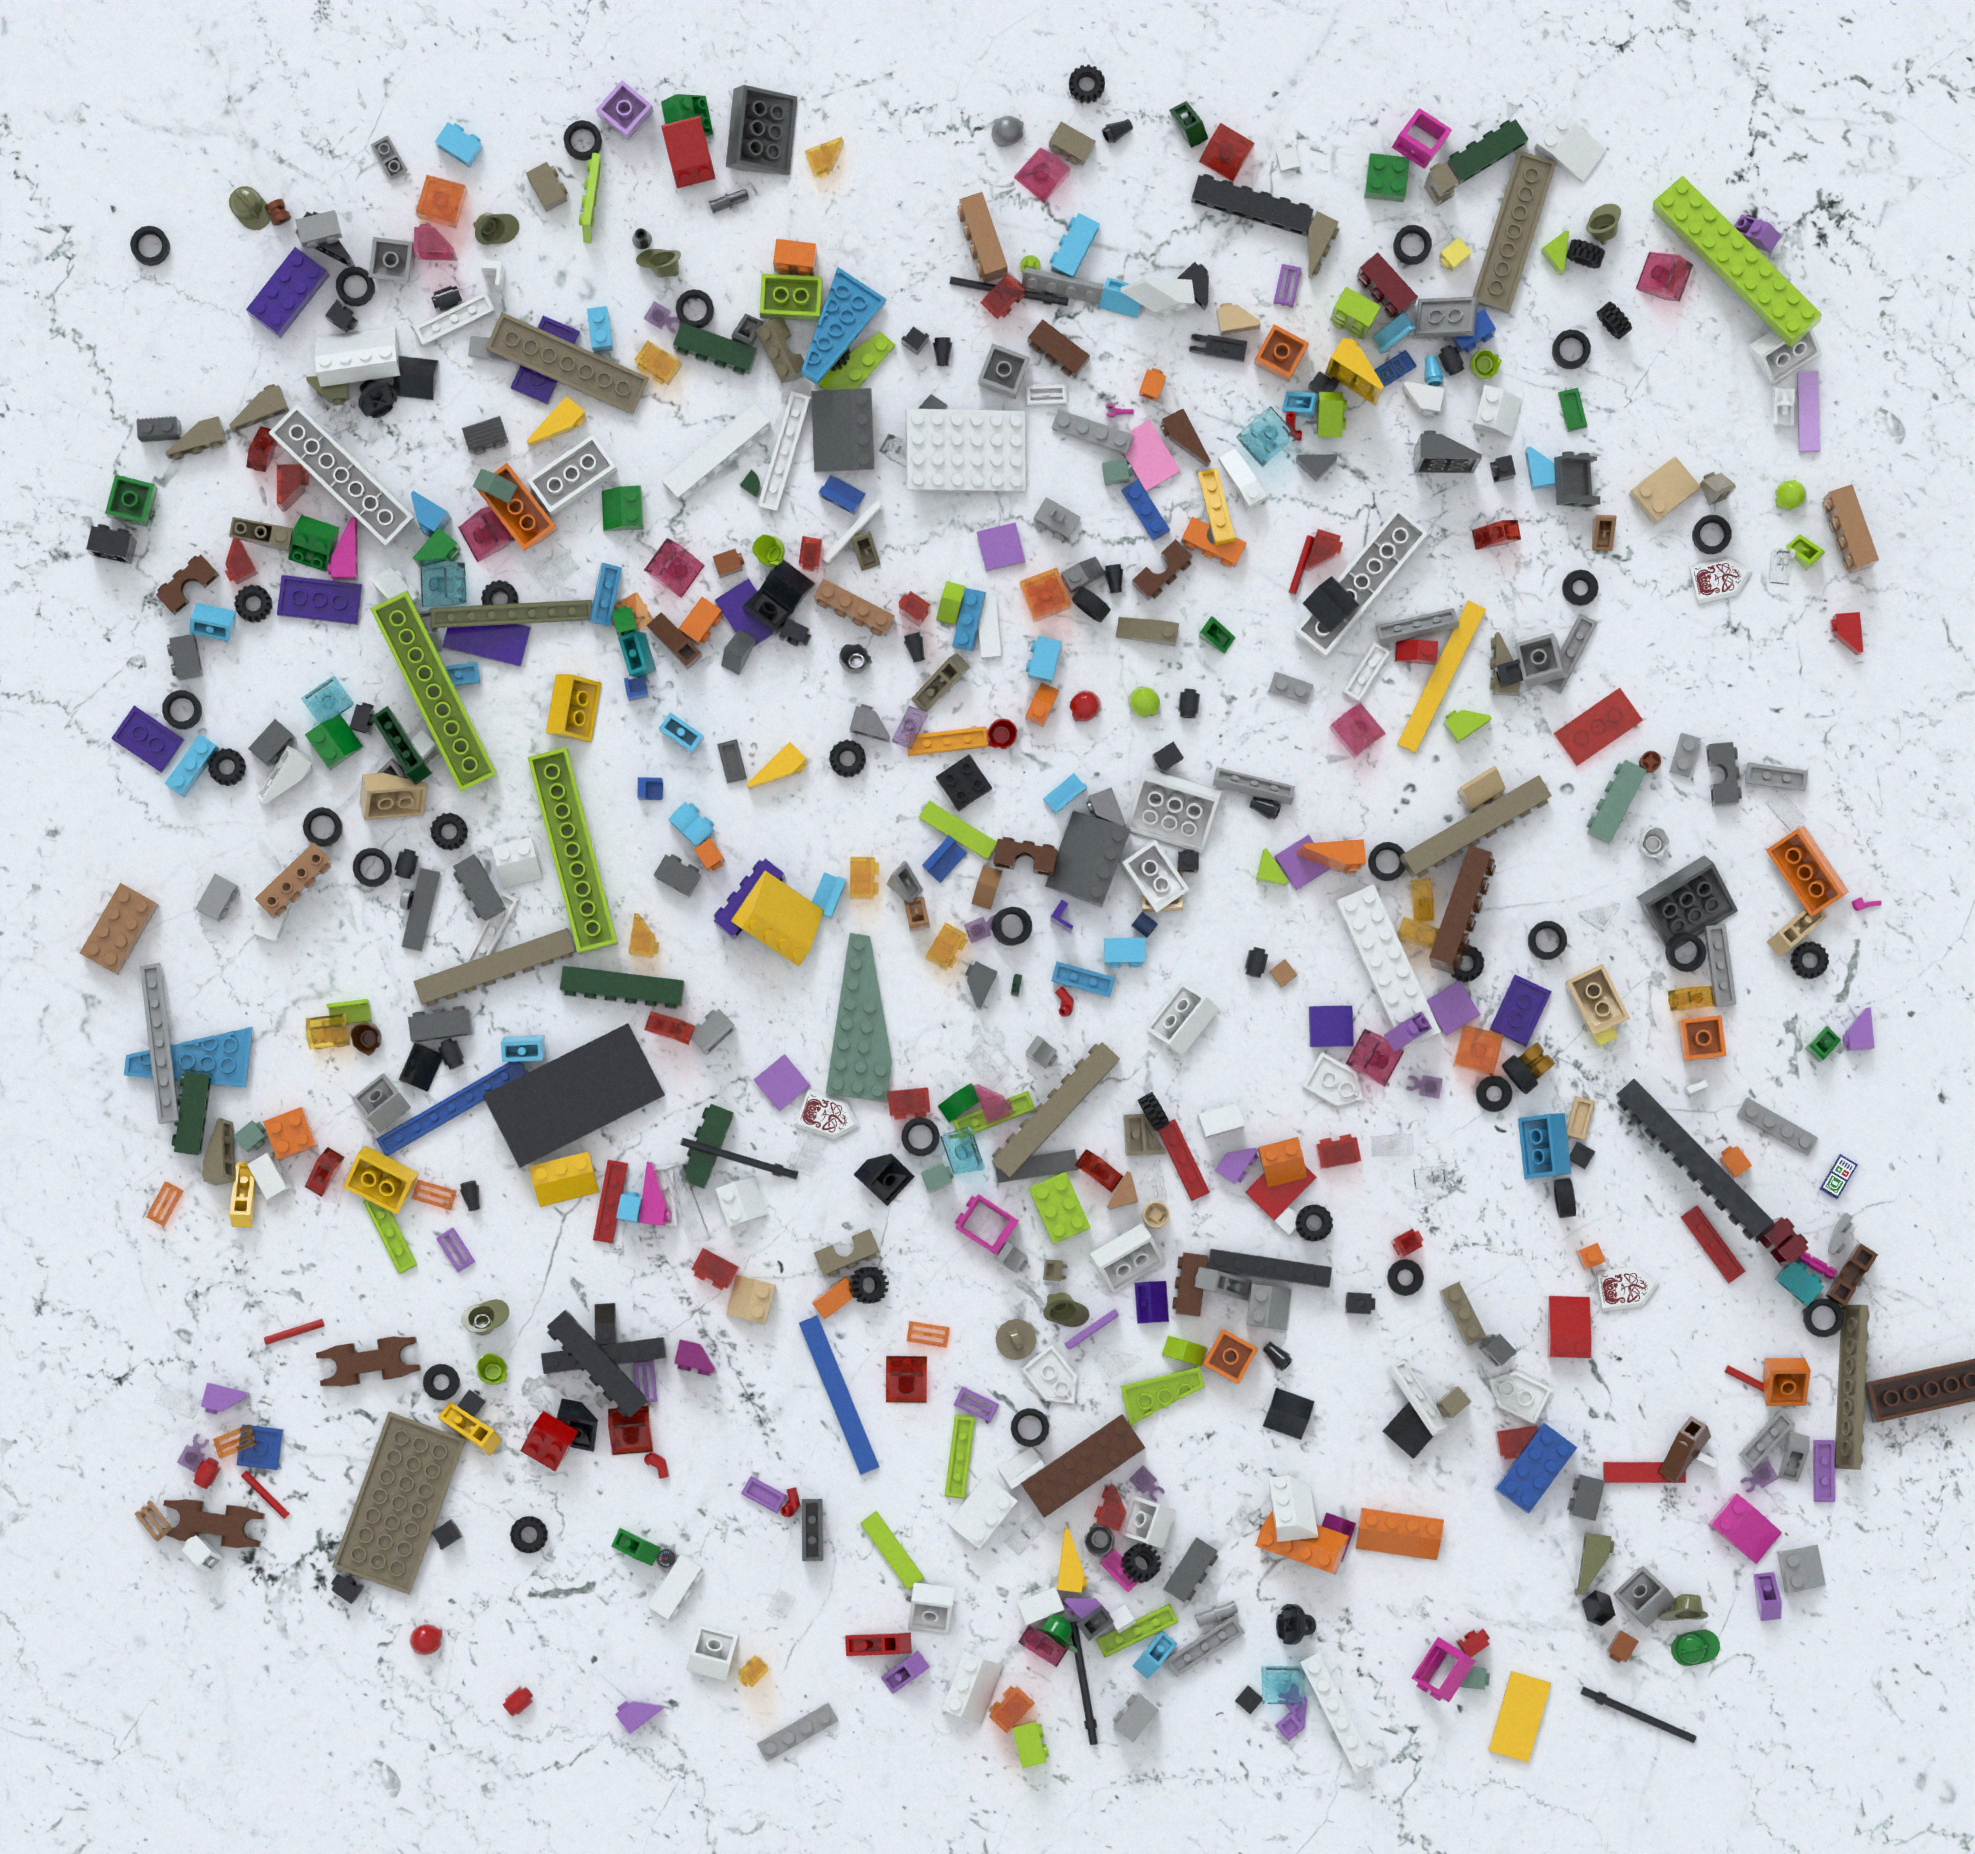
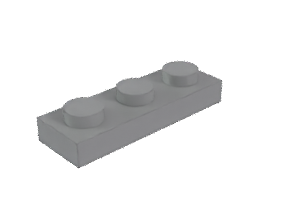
M1747 763L1745 784L1805 792L1808 771Z
M1779 1410L1738 1455L1754 1469L1790 1431L1795 1423Z

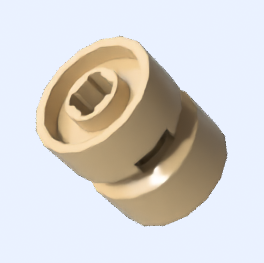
M1153 1201L1144 1208L1142 1219L1148 1227L1159 1229L1167 1223L1169 1210L1164 1203Z

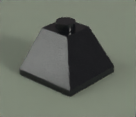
M892 1154L867 1159L853 1174L886 1206L915 1177Z
M562 1398L557 1419L578 1431L571 1447L594 1452L598 1419L582 1402Z

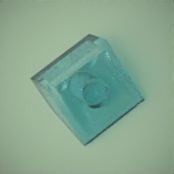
M1271 406L1236 436L1237 440L1262 467L1297 437Z
M444 561L420 567L422 607L455 606L466 603L465 563Z

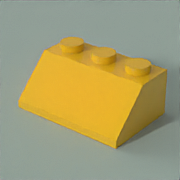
M556 674L546 734L560 738L592 742L602 683L572 674Z
M365 1145L357 1154L343 1188L398 1215L413 1189L419 1172Z
M590 1152L529 1166L540 1207L599 1193Z

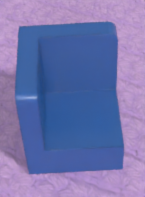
M645 677L624 678L629 701L649 697Z
M638 777V800H662L663 779Z

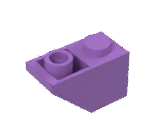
M1742 214L1734 225L1753 246L1768 252H1772L1781 238L1780 233L1770 223Z
M1421 1011L1384 1034L1394 1052L1431 1030L1432 1027Z
M1250 1148L1226 1153L1214 1171L1233 1184L1237 1181L1241 1183L1247 1174L1244 1171L1247 1165L1252 1166L1258 1158V1155H1256L1258 1150Z
M1066 1598L1064 1600L1066 1603L1064 1608L1071 1615L1076 1613L1081 1618L1080 1620L1102 1605L1096 1598Z

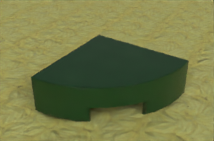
M751 469L740 484V487L757 498L760 491V482L757 474Z
M1015 974L1013 977L1012 996H1019L1022 975Z

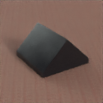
M398 356L400 376H394L393 387L397 392V396L434 400L438 360Z
M783 559L779 565L770 571L761 587L766 588L795 610L815 583Z
M1332 576L1319 585L1302 603L1330 633L1359 606Z
M761 587L743 605L745 613L774 635H777L787 618L789 619L795 611L764 587Z
M1275 1388L1263 1427L1301 1440L1315 1401Z

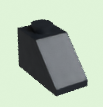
M1194 262L1177 279L1192 280L1195 302L1205 311L1208 306V270L1202 264L1198 265Z
M615 1303L595 1304V1340L598 1345L618 1343Z

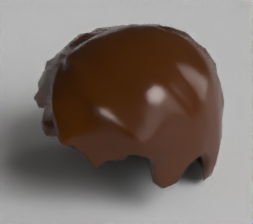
M363 1022L354 1026L351 1030L352 1044L360 1052L370 1056L375 1052L376 1048L380 1047L382 1034L375 1024Z

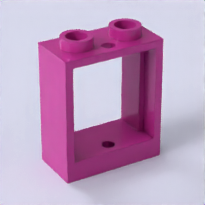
M1418 108L1391 148L1423 169H1426L1446 142L1452 129ZM1413 125L1438 140L1432 149L1407 134Z
M977 1194L976 1198L971 1196L966 1204L968 1210L965 1214L960 1213L954 1222L957 1224L956 1229L997 1256L1019 1220L981 1195ZM979 1202L1009 1221L993 1246L963 1227Z
M1437 1637L1413 1674L1412 1679L1418 1682L1416 1687L1425 1693L1430 1690V1696L1436 1700L1441 1701V1699L1450 1702L1476 1661L1440 1637ZM1450 1654L1458 1660L1438 1690L1429 1682L1446 1655Z

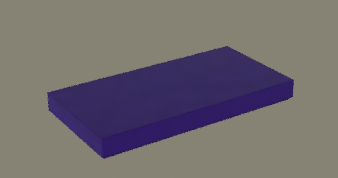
M544 315L538 325L539 329L572 344L576 343L580 331ZM520 365L510 388L548 405L558 382Z
M282 575L277 616L357 625L363 585Z
M520 624L448 627L442 647L521 667L531 627Z

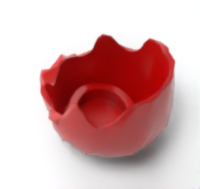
M1087 690L1080 691L1074 695L1070 702V710L1075 722L1090 721L1101 709L1100 698L1094 692Z
M1005 718L995 720L987 732L988 746L993 748L1000 747L1001 749L1011 747L1018 737L1016 725L1011 720Z
M430 1624L415 1628L409 1639L413 1651L420 1655H429L436 1652L441 1646L442 1629H438Z

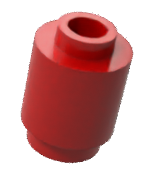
M211 1457L203 1459L194 1474L195 1479L193 1482L204 1489H208L209 1485L212 1486L221 1470V1467L218 1466L219 1462Z
M519 1686L505 1699L506 1702L502 1705L512 1717L516 1714L519 1715L533 1702L531 1699L533 1694L527 1687L522 1689Z

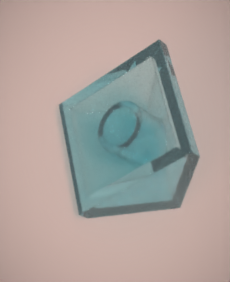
M335 675L301 698L319 724L342 714L355 705Z
M970 1126L940 1136L953 1174L985 1169Z
M1261 1666L1263 1704H1304L1305 1673L1302 1666Z

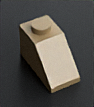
M1224 303L1216 310L1220 335L1260 329V320L1238 305Z

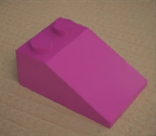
M1738 1493L1732 1494L1708 1524L1755 1564L1759 1562L1782 1533Z

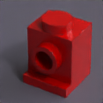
M1483 1628L1477 1632L1473 1629L1464 1636V1641L1460 1638L1456 1640L1463 1652L1470 1657H1473L1490 1645L1487 1641L1490 1637Z

